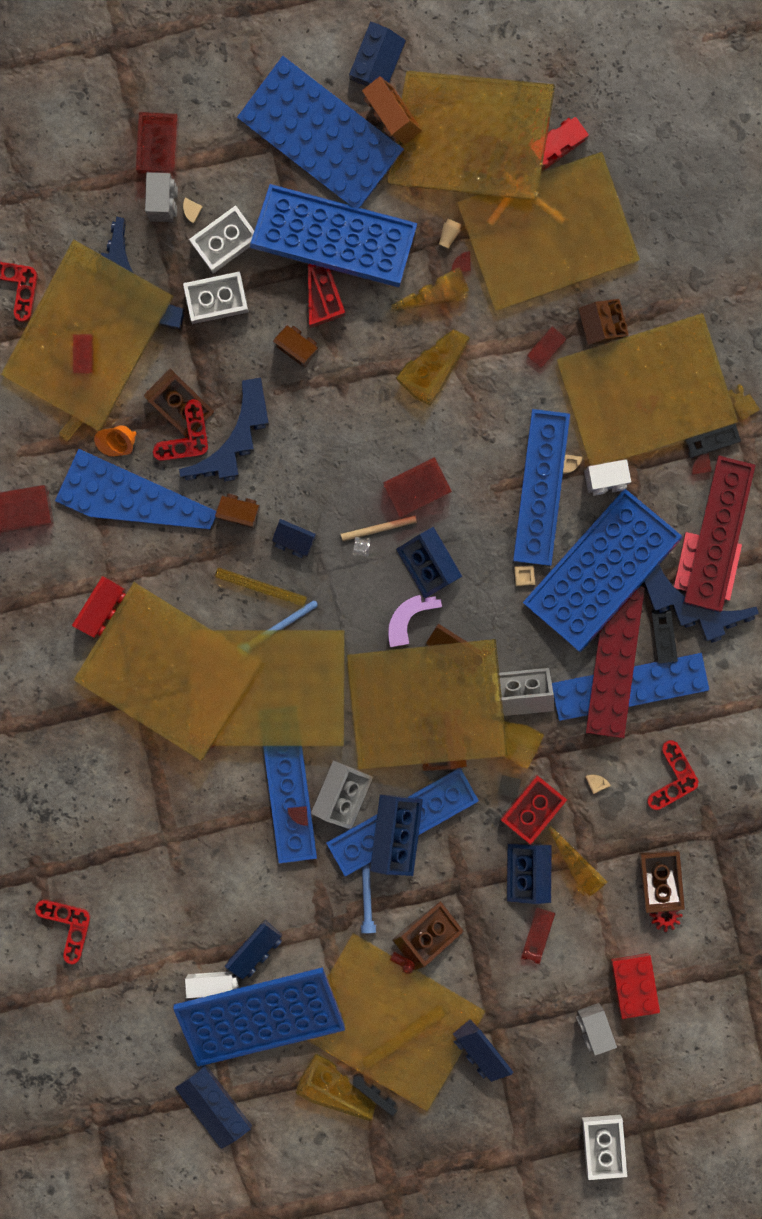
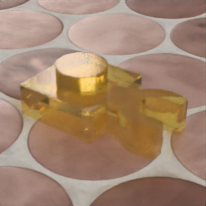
M739 384L737 385L739 389L738 394H734L732 389L728 393L737 400V402L733 403V406L741 419L744 420L760 409L750 394L744 396V388Z

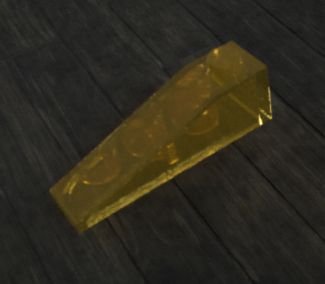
M460 267L439 277L435 285H425L418 291V294L412 293L392 304V312L464 300L467 298L466 294L469 293V288Z
M453 329L439 339L432 348L427 351L424 350L417 359L409 361L398 374L396 380L415 399L431 406L443 389L470 337Z
M467 715L462 725L463 735L528 769L544 736V734L527 725Z
M551 825L547 827L574 881L578 885L576 889L583 896L586 893L592 896L608 883Z
M317 1053L314 1054L300 1078L296 1094L312 1103L371 1121L376 1104L363 1092L356 1089L349 1082L350 1079L346 1075L343 1076L336 1069L337 1066L333 1062Z

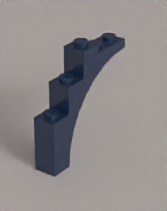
M117 217L116 222L113 221L111 225L113 236L112 240H109L107 244L109 254L101 253V256L96 259L95 268L98 269L97 272L101 275L119 278V281H115L114 292H116L118 298L138 302L134 304L132 315H135L134 319L136 321L181 330L185 313L184 309L169 305L156 298L143 287L132 271L125 248L126 220Z
M261 377L242 381L243 398L241 412L230 437L219 450L207 459L193 466L179 469L181 478L189 481L197 479L196 476L204 475V478L216 476L215 472H218L219 478L224 479V482L236 480L235 477L239 476L236 453H239V456L250 455V451L254 450L251 428L254 427V430H261L266 428L265 425H269Z
M660 565L643 582L654 611L658 610L661 613L669 610V605H672L679 626L684 625L687 628L695 625V620H698L705 641L710 640L711 643L722 639L721 636L725 635L724 626L726 629L737 626L736 622L744 620L745 623L754 620V615L759 614L757 607L737 611L722 610L720 613L684 604L685 596L670 583Z

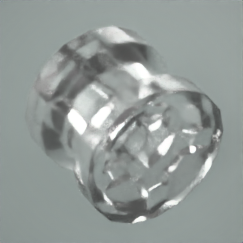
M355 537L353 556L360 554L368 557L371 539L362 540L360 537Z

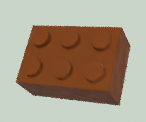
M381 76L362 90L366 96L364 97L365 102L369 107H373L375 117L379 122H383L385 125L383 129L396 142L400 141L405 145L423 131L395 88Z

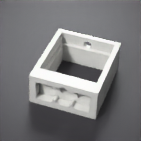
M231 971L188 974L185 978L186 998L206 997L237 989L238 976H234V973Z

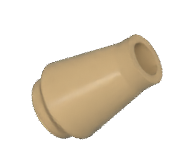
M447 219L446 223L444 222L439 244L449 248L460 233L461 224Z

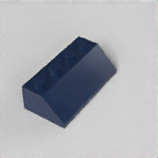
M380 794L371 872L386 875H414L423 799Z
M203 1065L175 1087L221 1149L235 1142L251 1130V1123L207 1065Z

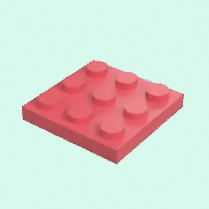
M685 532L674 581V587L678 590L686 591L699 538L697 534ZM739 543L737 544L725 600L728 601L731 598L742 544Z

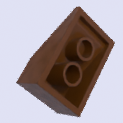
M171 368L144 394L148 402L186 438H189L185 405L189 400L196 399L201 403L204 421L214 413ZM192 404L188 410H192L193 418H201V416L196 417V410L199 407H195V404ZM195 422L191 425V429L195 432L201 424Z
M678 850L639 853L646 913L685 910L680 852Z
M440 901L408 925L392 941L413 968L417 970L429 964L464 931Z

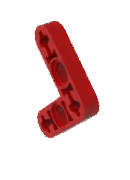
M0 262V266H2L0 280L18 283L14 316L20 322H27L32 316L38 274L30 266ZM9 267L15 270V275L11 278L5 276V270ZM28 271H31V274L34 275L29 279V284H33L32 287L22 285V283L26 284L27 278L24 276V274H27ZM22 290H30L31 296L29 299L24 300L21 298ZM19 301H21L22 303H30L29 306L25 305V311L28 312V314L24 315L23 318H21V316L18 314V311H22L23 305L19 304Z
M189 400L185 405L189 438L156 443L153 447V455L157 460L163 461L199 456L207 452L208 440L203 408L198 400ZM192 404H195V407H199L196 410V417L201 416V418H193L192 410H188ZM195 422L200 423L202 429L199 432H194L191 429V425ZM200 436L201 444L205 445L202 446V450H198V447H194L197 445L196 437ZM183 444L186 450L183 453H178L175 450V446ZM169 445H172L173 454L171 455L170 451H165L164 455L156 452L159 450V447H163V450H168Z
M673 740L663 743L662 753L677 779L648 796L647 804L654 810L662 809L698 787L699 781L680 746ZM668 744L671 746L675 745L676 748L673 749L675 755L679 753L681 757L674 758L672 762L670 758H673V755L670 752H666ZM678 760L685 762V768L682 771L675 769V763ZM687 777L694 779L693 786L687 785L683 787L685 792L682 793L681 787L677 783L680 781V784L683 785L687 782ZM671 786H675L678 789V794L675 797H670L667 793L668 788ZM664 791L668 801L665 802V799L659 801V806L652 805V797L660 798L663 796L660 792Z
M50 900L39 901L35 906V912L39 917L70 924L63 958L69 964L77 963L82 956L91 918L90 913L86 909ZM45 903L47 908L53 909V905L57 907L54 910V916H51V911H46L43 914L39 906H43ZM60 908L67 909L68 916L66 918L58 916ZM72 910H75L74 915H80L82 912L84 917H87V920H83L82 923L79 922V918L73 917V921L69 919L71 918ZM74 931L81 932V941L76 942L72 939ZM69 943L80 945V949L78 947L75 949L77 957L73 960H70V956L67 955L73 948V946H69Z

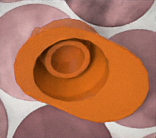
M119 425L111 429L98 431L94 441L98 450L107 456L129 455L133 451L137 433L136 431H131L126 426Z

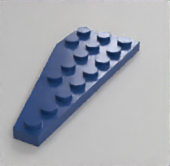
M78 449L55 499L60 504L94 518L211 530L216 519L215 510L81 449Z

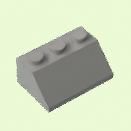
M549 668L492 673L497 717L554 711V694Z
M333 760L311 814L327 822L351 829L373 776Z

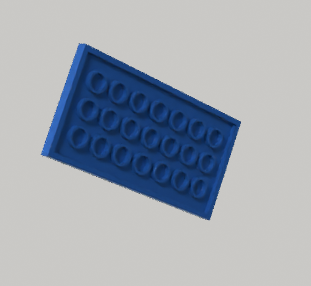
M284 56L280 58L237 116L243 123L356 210L361 208L404 151L401 146Z
M270 184L250 248L400 287L417 223L362 208L356 210L347 204Z
M624 489L523 603L575 649L581 652L683 537L628 490Z
M323 967L174 1004L173 1007L198 1067L345 1031L344 1021Z

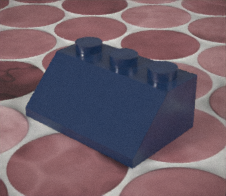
M370 21L349 73V80L367 87L381 76L389 83L406 40L389 28Z
M434 527L417 535L396 549L424 598L462 577Z
M508 844L507 901L529 904L551 903L552 845Z
M265 919L227 961L224 967L241 979H244L246 976L250 978L256 971L254 968L258 962L262 964L269 956L267 952L271 948L275 950L282 942L280 939L282 934Z
M471 1019L453 1033L456 1038L454 1043L460 1050H466L468 1053L465 1055L472 1065L474 1063L478 1065L477 1071L483 1079L487 1077L492 1082L514 1073Z

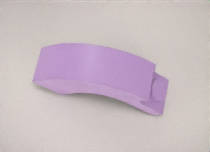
M418 595L403 602L394 612L389 624L388 636L390 647L409 644L407 625L410 618L419 611L442 607L441 599L436 600L435 596L425 598V602H421V596Z

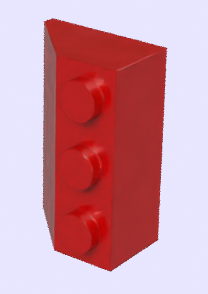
M102 576L72 626L93 638H96L97 635L101 636L106 629L104 626L107 619L111 620L116 613V610H114L117 603L121 604L126 597L124 593L126 589L109 578Z

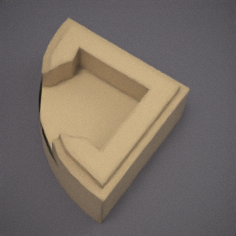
M185 198L183 203L184 213L187 219L194 224L203 207Z
M565 455L563 474L574 471L580 465L582 457Z
M599 775L585 776L593 794L611 786L605 778Z

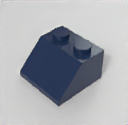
M280 519L272 542L275 543L274 547L283 551L288 548L293 550V555L303 558V556L308 557L316 539V534Z

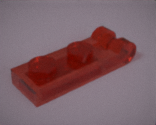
M536 907L521 959H530L534 963L540 964L555 912ZM531 946L537 948L536 953L530 952Z

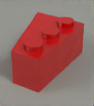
M576 117L573 119L567 118L560 124L559 128L556 130L552 129L544 138L537 140L530 146L528 155L541 173L588 139L589 134Z
M308 264L309 328L346 316L331 270Z

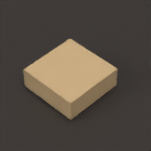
M534 565L514 567L516 586L535 585Z

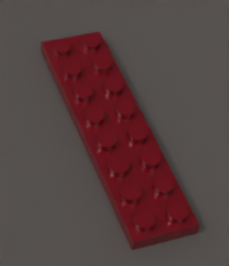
M718 455L684 604L722 612L755 464Z
M639 586L599 632L586 726L587 734L624 739L645 587Z

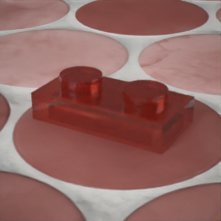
M552 326L529 352L527 357L542 368L567 338Z
M73 334L74 374L94 373L92 334Z

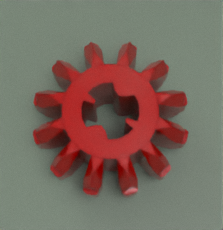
M680 910L667 911L670 917L667 916L668 919L665 920L661 916L664 911L649 913V916L656 917L651 920V923H658L656 925L658 930L663 926L664 932H667L668 926L675 930L673 923L675 922L677 925H680L676 918H682L683 915L676 913Z

